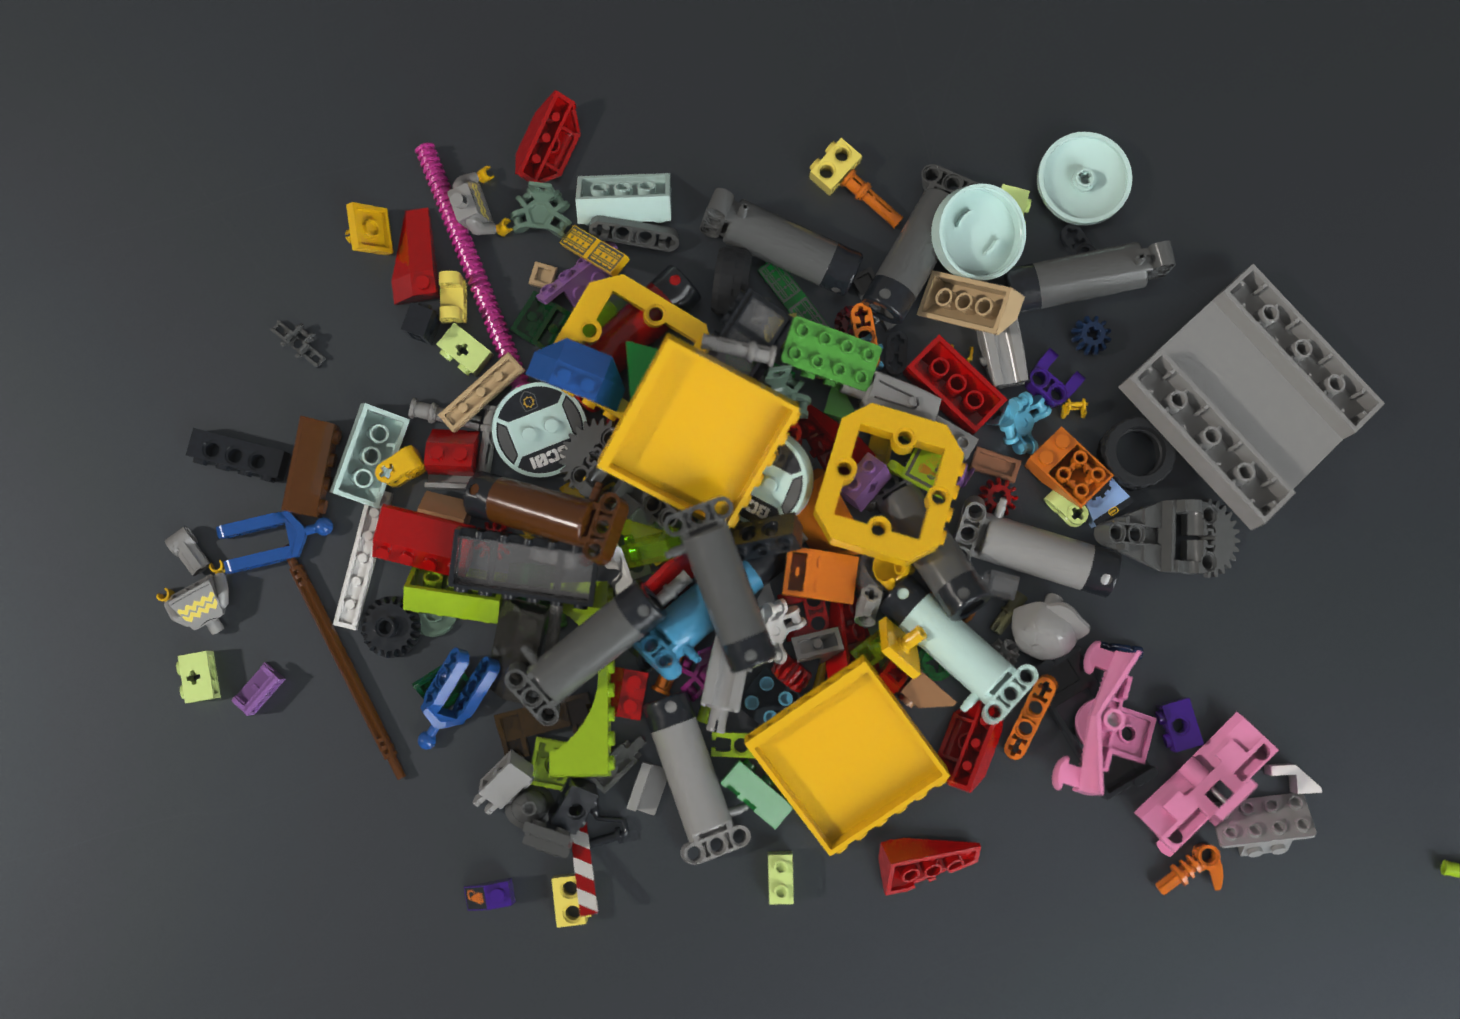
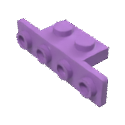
M603 241L611 247L618 249L615 243ZM579 258L576 265L570 270L567 269L561 272L556 281L542 287L536 298L546 305L563 292L575 308L590 282L609 278L610 276L583 258Z

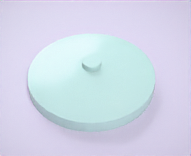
M1076 132L1060 138L1046 151L1038 168L1037 186L1042 201L1056 217L1074 225H1094L1111 218L1124 205L1132 186V170L1126 154L1114 141L1094 132Z

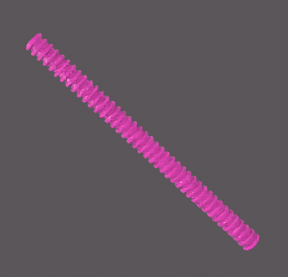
M429 142L423 143L415 149V153L418 155V160L421 161L420 166L424 168L423 173L426 174L425 178L429 181L430 191L432 194H435L433 198L437 201L436 206L440 207L438 211L442 214V220H445V227H448L447 233L450 234V240H453V247H456L454 250L458 253L457 258L461 260L460 265L464 267L462 270L466 273L465 278L469 280L468 285L472 286L470 290L474 293V299L477 300L476 305L480 306L478 310L482 313V319L485 320L484 325L488 326L486 330L488 333H491L489 337L493 339L492 345L496 346L495 352L499 353L497 357L501 359L509 352L523 366V363L519 362L520 356L516 354L518 351L514 348L515 343L511 341L512 336L508 334L510 331L506 328L507 323L503 321L504 316L500 315L502 311L498 308L499 303L495 301L496 296L492 295L494 291L490 288V282L487 281L488 276L484 275L486 271L484 268H481L483 264L479 262L480 256L476 255L478 251L474 248V242H471L472 237L468 235L469 230L458 223L447 194V191L451 190V185L448 182V177L444 176L446 172L442 169V163H439L440 157L437 156L438 152L435 150V145ZM526 370L509 385L512 386L511 391L521 385L530 383L527 382L528 376L524 374Z

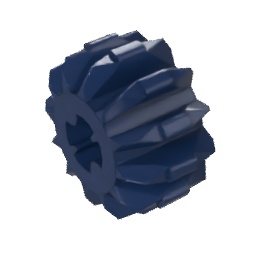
M1085 316L1083 321L1078 320L1075 323L1077 328L1071 330V333L1076 335L1071 339V342H1078L1079 345L1076 347V350L1079 351L1083 347L1084 355H1088L1090 351L1093 355H1097L1099 350L1104 351L1107 349L1105 343L1111 342V338L1107 336V334L1111 333V329H1104L1107 321L1104 320L1098 323V316H1095L1092 320L1089 316ZM1089 332L1090 334H1095V338L1088 337L1087 334Z

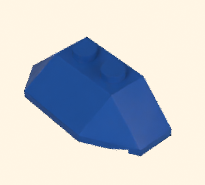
M568 338L535 351L526 372L527 376L617 412L625 392L624 384L612 356Z

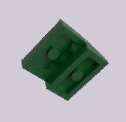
M534 290L509 331L535 347L542 349L555 342L571 312L552 301L546 305L536 298V295L539 293Z

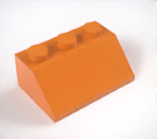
M817 468L813 471L814 482L810 499L797 517L803 527V533L808 538L806 541L808 548L823 551L836 546L829 544L813 515L826 471ZM839 495L834 514L854 520L843 498Z

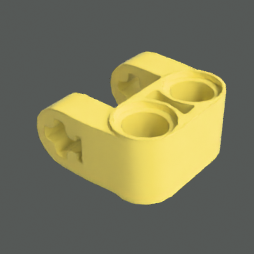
M457 271L439 272V320L442 324L466 323V280Z

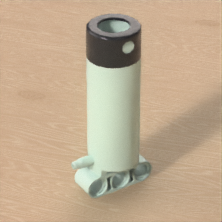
M911 575L905 576L899 581L879 605V610L904 633H909L917 625L924 629L927 638L918 643V645L971 692L960 706V709L963 712H967L978 700L982 701L985 704L982 709V719L990 725L1001 722L1038 680V671L1034 666L1025 664L1016 669L962 620H950L935 596ZM1020 672H1028L1032 678L1031 682L1026 683L1022 681ZM1004 690H1013L1016 695L1015 700L1006 699ZM996 707L1000 712L999 718L990 717L988 708Z

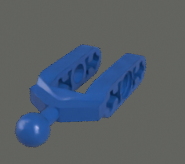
M283 511L217 526L218 539H228L285 525L290 545L226 560L223 562L225 573H237L287 561L286 559L300 557L307 536L315 533L326 536L332 532L333 523L329 518L322 517L315 524L305 526L293 513Z
M453 648L427 689L424 702L420 707L431 723L429 729L418 736V745L422 749L428 750L435 746L437 741L435 735L439 729L464 724L466 719L472 717L499 673L500 663L497 659L490 657L481 659L457 698L453 709L450 710L442 707L467 668L470 660L469 652L466 650Z

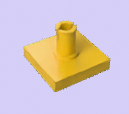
M356 202L346 204L349 229L346 230L345 235H350L345 238L351 243L352 250L385 256L393 254L387 208Z
M885 616L879 621L881 652L914 680L921 675L917 644L927 638L926 632L921 626L917 625L906 634Z

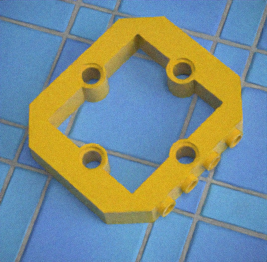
M621 274L588 284L554 342L556 343L565 338L580 344H593L597 342L602 333V327L597 318L612 293L643 311V319L649 327L658 328L664 324L694 342L693 347L701 351H706V349H701L703 334L709 333L705 323L626 275ZM650 310H660L662 319L659 321L650 319ZM587 325H592L596 329V335L592 338H588L583 334V328ZM561 389V391H563L564 393L570 395L571 397L574 396V394H571V393H569V392L564 391V390ZM584 398L582 400L583 404L593 410L596 406L604 410L602 415L613 422L616 419L620 420L629 404L627 400L622 398L617 412Z
M870 403L842 418L813 515L829 544L906 567L936 551L939 544H944L947 531L943 530L945 522H950L953 514V508H950L951 500H956L960 488L959 485H956L958 476H963L966 463L962 462L964 453L946 424ZM858 431L891 440L892 450L899 455L909 454L914 447L942 455L933 487L929 489L924 499L926 513L918 539L891 532V524L883 516H875L869 520L868 524L834 514L842 486L849 485L857 472L856 462L851 458ZM905 436L909 439L910 443L902 444L899 442L898 437ZM846 467L849 469L850 474L846 476L841 475L838 472V468ZM940 495L944 503H935L932 496ZM872 527H881L884 534L880 536L875 535L872 532Z

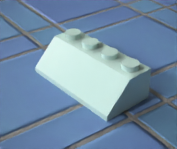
M670 173L578 176L575 198L578 224L589 225L591 219L597 215L637 222L654 221L656 223L671 221Z
M361 403L329 492L378 509L387 484L376 478L375 469L378 464L399 451L410 419L366 403ZM384 467V473L381 476L389 479L392 469Z

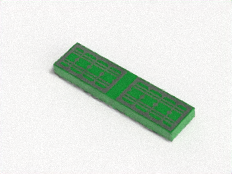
M766 263L757 270L758 274L789 314L796 313L797 316L830 327L788 271L770 263Z

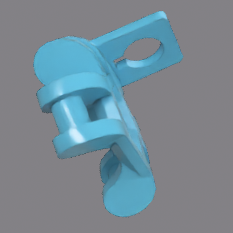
M1025 391L1020 393L1018 398L1013 397L1008 402H1005L1000 407L1001 416H997L995 419L991 417L985 424L999 426L1000 430L1005 432L1006 435L1003 437L1004 443L1006 445L1012 444L1016 454H1034L1038 450V443L1031 434L1034 424L1038 420L1049 416L1052 409L1049 405H1045V399L1042 395L1032 397L1029 392Z

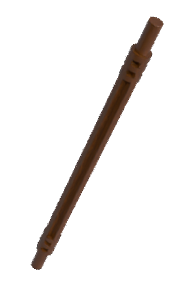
M297 558L286 559L291 568L289 571L384 760H388L397 780L404 778L406 774L396 756L398 753L303 565L299 564Z

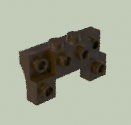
M589 692L568 696L560 702L559 718L552 726L542 725L524 705L523 708L494 715L504 755L512 749L521 757L530 756L528 736L572 726L573 733L575 734L586 720L592 708ZM551 708L543 709V712L547 715L555 713Z

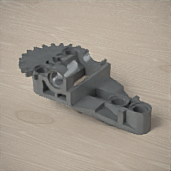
M601 418L599 424L596 419H592L591 426L588 422H583V430L576 426L577 435L569 433L568 436L572 441H564L563 444L567 447V450L560 451V454L566 456L559 461V464L566 465L560 470L562 474H567L564 481H571L569 487L572 489L577 488L579 493L586 499H589L592 488L597 481L603 483V489L613 476L597 467V460L615 429V422L610 420L607 424V420ZM621 479L610 491L628 503L629 512L626 519L665 531L664 522L666 518L682 511ZM601 492V495H600V498H599L598 502L600 501L601 497L604 495L603 492ZM617 502L612 506L611 510L617 506ZM659 503L658 509L654 511L655 506ZM675 518L674 523L670 525V520L668 524L669 530L674 533L679 532L683 526L682 521Z
M1196 499L1161 501L1099 523L1094 529V537L1099 544L1160 572L1204 574V578H1210V576L1218 577V572L1219 574H1225V568L1230 569L1232 567L1230 561H1236L1233 552H1239L1235 543H1239L1240 539L1235 538V535L1240 531L1239 529H1233L1237 521H1230L1233 513H1225L1227 506L1221 505L1219 507V501H1213L1212 503V499H1205V502ZM1176 514H1181V536L1199 537V540H1181L1180 560H1175Z

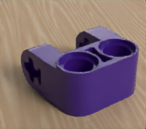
M1049 348L1029 372L1028 381H1025V388L1034 396L1042 395L1045 399V405L1057 408L1079 388L1086 377L1076 371L1065 384L1059 381L1047 370L1059 356L1054 350ZM1033 376L1040 377L1042 385L1035 384ZM1051 391H1056L1060 396V400L1053 399Z

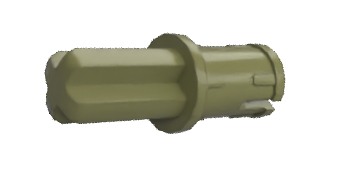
M1015 590L1004 607L1001 606V612L990 625V629L997 635H1002L1012 621L1014 609L1023 606L1028 598Z

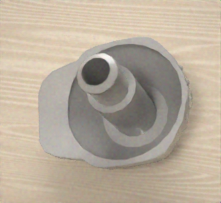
M1054 593L1046 594L1044 602H1034L1015 608L1011 627L1017 648L1023 653L1042 661L1057 659L1068 654L1076 645L1077 640L1087 635L1091 629L1090 625L1072 606L1063 603L1062 597Z

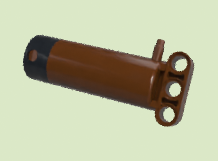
M479 471L469 479L463 495L464 509L469 516L583 548L584 556L599 566H605L611 562L629 512L628 503L613 492L604 494L598 502L603 483L598 481L592 488L589 499L489 472ZM617 502V506L611 510L612 506ZM609 525V529L603 533L605 527ZM601 548L599 555L595 556L597 550Z

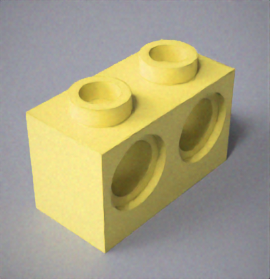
M840 138L837 143L833 141L825 150L827 154L821 160L817 158L809 168L811 170L809 178L829 196L840 186V183L850 171L861 163L862 155L843 138ZM843 153L848 159L839 161L836 155ZM823 170H829L832 173V176L829 178H824L821 176L820 172Z
M575 873L554 875L552 877L557 928L583 925L587 923L588 917H591V915L571 917L567 912L569 906H576L579 909L577 891L569 893L565 889V883L568 881L576 884Z

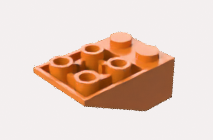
M1062 426L1029 457L1025 464V467L1043 484L1079 508H1082L1114 476Z
M809 548L787 552L781 595L853 605L859 557Z

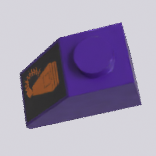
M512 877L464 886L468 911L512 906L516 902Z

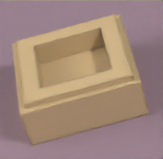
M535 261L529 285L542 288L547 284H552L556 279L558 268Z

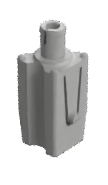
M1018 318L999 335L976 330L981 352L979 360L980 364L984 366L987 380L997 390L1024 385L1025 381H1028V372Z
M875 371L867 391H860L846 385H841L839 392L859 399L858 409H855V411L870 403H875L935 421L941 403L940 397L879 371Z
M717 635L709 659L701 705L711 708L706 730L714 732L716 721L718 720L716 733L724 734L728 712H739L747 672H752L753 668L738 673H731Z

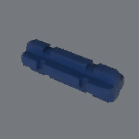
M1101 642L1100 648L1111 652L1136 653L1141 651L1142 654L1138 660L1143 657L1142 647Z

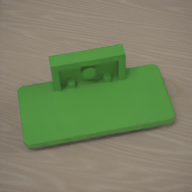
M796 316L792 320L780 360L785 364L795 367V370L800 371V376L814 380L817 377L823 379L822 384L836 388V385H846L860 391H867L871 385L882 348L871 342Z

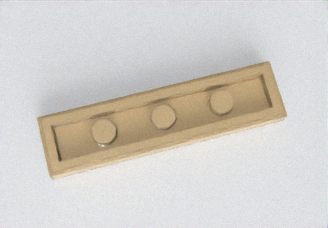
M509 352L506 353L441 411L438 416L453 433H456L525 370Z

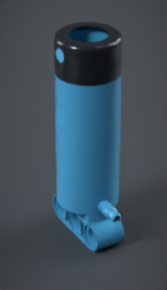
M778 554L742 561L754 595L784 570L783 563ZM697 582L665 608L667 617L633 644V647L666 680H674L679 677L682 672L679 659L685 654L695 663L701 661V657L693 647L714 630Z

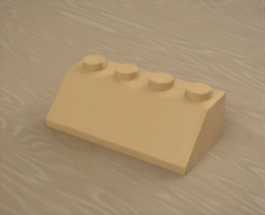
M932 270L917 315L999 335L1017 320L1025 297L1010 287Z

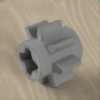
M997 639L992 644V647L1012 665L1018 662L1017 658L1020 654L1014 641L1005 639L1002 642L1000 639Z

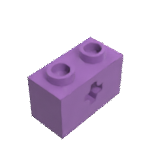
M868 452L857 464V472L853 481L849 485L842 486L840 494L844 500L862 512L892 475L886 464Z

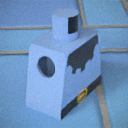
M1111 478L1085 504L1089 512L1087 521L1090 527H1096V525L1106 521L1134 501Z

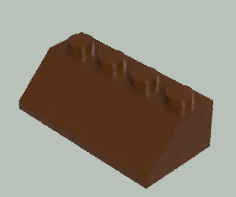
M300 416L281 510L314 518H322V515L326 513L328 507L326 495L333 481L332 477H330L331 470L336 466L337 454H335L336 445L340 444L342 438L339 426Z

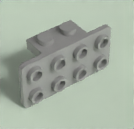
M1296 793L1246 798L1216 827L1214 826L1219 845L1222 848L1238 847L1240 856L1258 857L1265 853L1283 854L1288 851L1293 840L1314 838L1317 833L1304 794ZM1221 801L1213 802L1218 808L1223 805Z

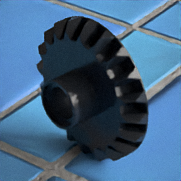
M387 596L375 600L374 603L368 606L360 623L362 626L360 634L363 635L364 643L367 644L370 651L376 653L377 656L385 658H396L407 654L416 645L421 633L419 614L403 610V598L396 596ZM388 621L392 625L390 633L386 632L385 625Z

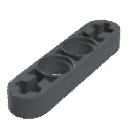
M602 215L593 217L589 224V233L599 240L662 251H673L679 245V233L671 227ZM598 224L602 225V230H597ZM610 226H613L612 233H609ZM624 227L629 230V233L622 236L616 230ZM647 231L652 234V237L645 240L639 234ZM656 234H659V241H656ZM667 236L672 237L670 242H666Z

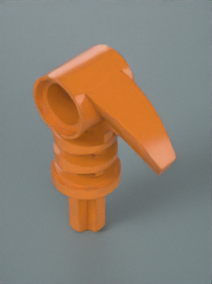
M1200 842L1193 847L1192 856L1187 854L1185 856L1186 861L1179 860L1180 865L1178 867L1175 864L1170 865L1171 872L1155 883L1157 890L1162 895H1165L1180 883L1184 886L1189 884L1187 878L1189 876L1192 879L1195 878V872L1200 874L1202 871L1208 870L1214 890H1221L1223 867L1220 860V852L1215 846ZM1205 849H1209L1210 857L1208 860L1203 861L1202 852Z

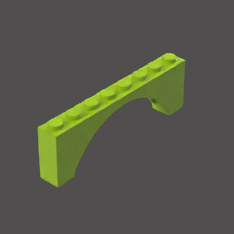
M597 581L593 607L582 610L574 608V604L564 603V606H562L563 613L569 616L576 624L581 625L615 597L614 588H611L608 581ZM591 582L562 583L561 590L589 594ZM550 583V588L553 589L554 583ZM614 660L598 672L595 700L582 726L559 749L549 751V776L553 778L611 776V770H615V756H611V746H615V732L611 731V721H615V708L611 707V697H615V684L611 683V673H615Z

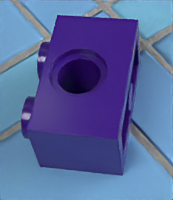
M1182 697L1156 705L1158 711H1155V716L1158 724L1163 726L1165 734L1162 735L1166 748H1169L1172 752H1180L1204 744L1190 698ZM1176 719H1180L1182 722V728L1178 732L1173 728V722Z

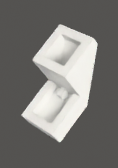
M1294 764L1264 765V774L1288 775L1289 788L1292 793H1322V788Z

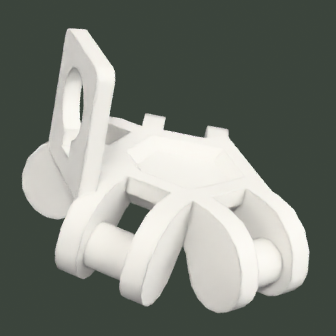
M618 544L611 562L605 565L607 569H617L620 571L618 576L611 582L615 596L632 584L633 580L651 574L645 552L624 557L623 551ZM635 559L641 560L644 564L643 570L639 573L629 571L628 566Z
M779 599L774 604L772 602L764 603L759 608L777 656L768 662L774 660L777 664H784L787 659V652L783 647L786 636L789 632L804 627L807 622L804 617L800 616V609L797 605L788 607L784 599ZM791 618L792 621L785 624L784 620Z

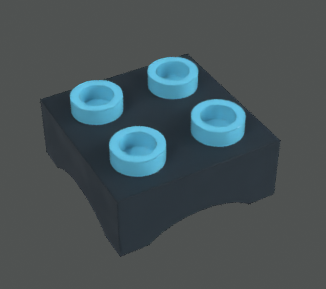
M764 667L743 693L740 709L761 725L802 696L786 686L771 671Z

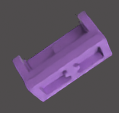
M264 662L255 675L231 701L245 715H255L285 681V678L271 665Z

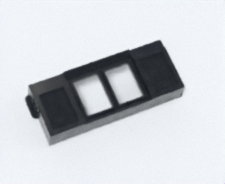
M1074 646L1068 654L1057 659H1048L1035 668L1038 671V678L1048 674L1053 676L1058 682V689L1048 711L1080 761L1083 751L1074 738V735H1076L1075 727L1068 728L1056 707L1088 688L1092 697L1096 698L1100 684L1093 673L1089 675L1085 672L1084 658L1079 652L1082 649L1080 646ZM1027 674L1026 676L1028 677L1029 681L1031 682V679H1032V678H1031V675H1030V674ZM1046 681L1044 684H1041L1043 689L1039 696L1043 697L1046 691L1051 689L1049 682ZM1127 727L1122 730V737L1129 741L1132 735ZM1112 755L1108 772H1103L1104 795L1100 796L1105 800H1109L1134 784L1140 787L1157 777L1158 770L1155 766L1150 765L1147 760L1145 764L1141 765Z

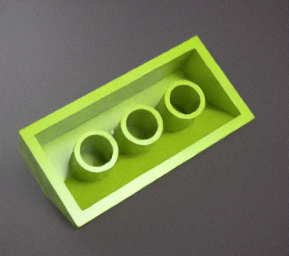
M416 567L411 568L404 584L403 610L498 624L504 604L502 594L492 593V596H482L475 590H468L467 593L456 592L454 587H447L448 575ZM469 568L466 577L486 579L487 570ZM495 572L494 581L507 582V573Z

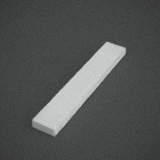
M384 491L378 509L364 504L333 625L358 630L376 558L372 557L373 537L383 503L391 505L393 497L391 492Z

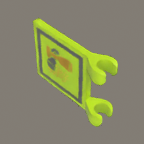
M903 436V439L909 442V439ZM915 448L905 467L895 460H890L887 468L891 474L899 476L928 492L933 487L942 455Z

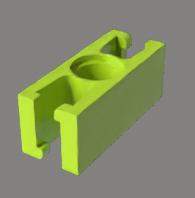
M716 731L712 732L713 741H716V737L731 739V750L716 751L715 747H711L712 757L755 758L748 748L741 752L736 750L734 746L737 739H745V735L748 734L747 732H725L724 734L716 733Z

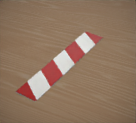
M586 822L583 828L580 827L576 835L570 833L574 840L572 854L580 917L598 914Z

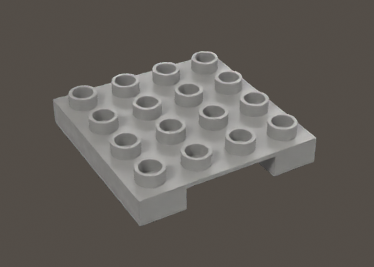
M1254 264L1235 278L1118 387L1250 530L1265 524L1296 493L1293 489L1343 439L1356 433L1385 404Z

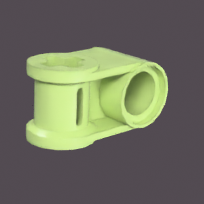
M1054 490L1044 498L1049 508L1057 513L1070 527H1079L1088 519L1089 512L1085 505L1079 508ZM1079 511L1081 515L1074 520L1072 515Z

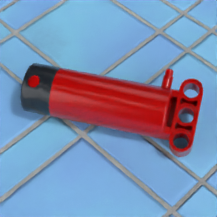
M674 265L667 266L645 287L685 312L690 311L701 300V295L696 287ZM627 303L602 326V333L597 342L593 344L583 343V345L612 356L618 372L621 374L627 368L626 341L650 347L670 328L664 324L658 328L649 327L643 319L644 312ZM652 309L649 312V317L653 321H659L662 319V313L658 309ZM574 395L579 403L589 412L600 410L597 406L594 410L582 403L583 398Z

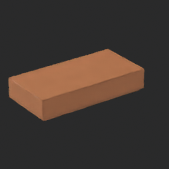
M977 446L969 469L975 468L976 472L994 478L1000 477L1001 480H1009L1010 483L1014 484L1022 461Z

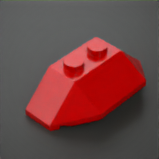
M554 90L535 112L516 152L515 174L528 182L543 183L562 176L580 137L579 122L575 110L576 103L557 90Z
M980 700L972 708H969L967 712L958 709L953 713L938 752L939 757L947 766L950 774L946 781L947 784L971 793L986 776L1003 729V720L998 724L990 725L982 719L981 714L985 704ZM996 707L988 708L990 717L999 718L1000 712Z

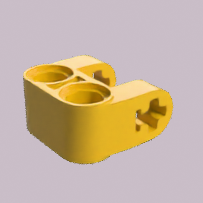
M412 445L400 449L394 455L378 464L375 469L376 478L393 488L400 487L426 472L422 456L417 448ZM384 467L392 469L389 479L381 476L384 473Z

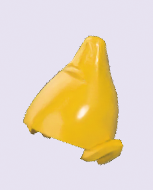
M874 558L872 570L876 579L889 591L905 576L912 575L915 572V568L911 564L904 567Z

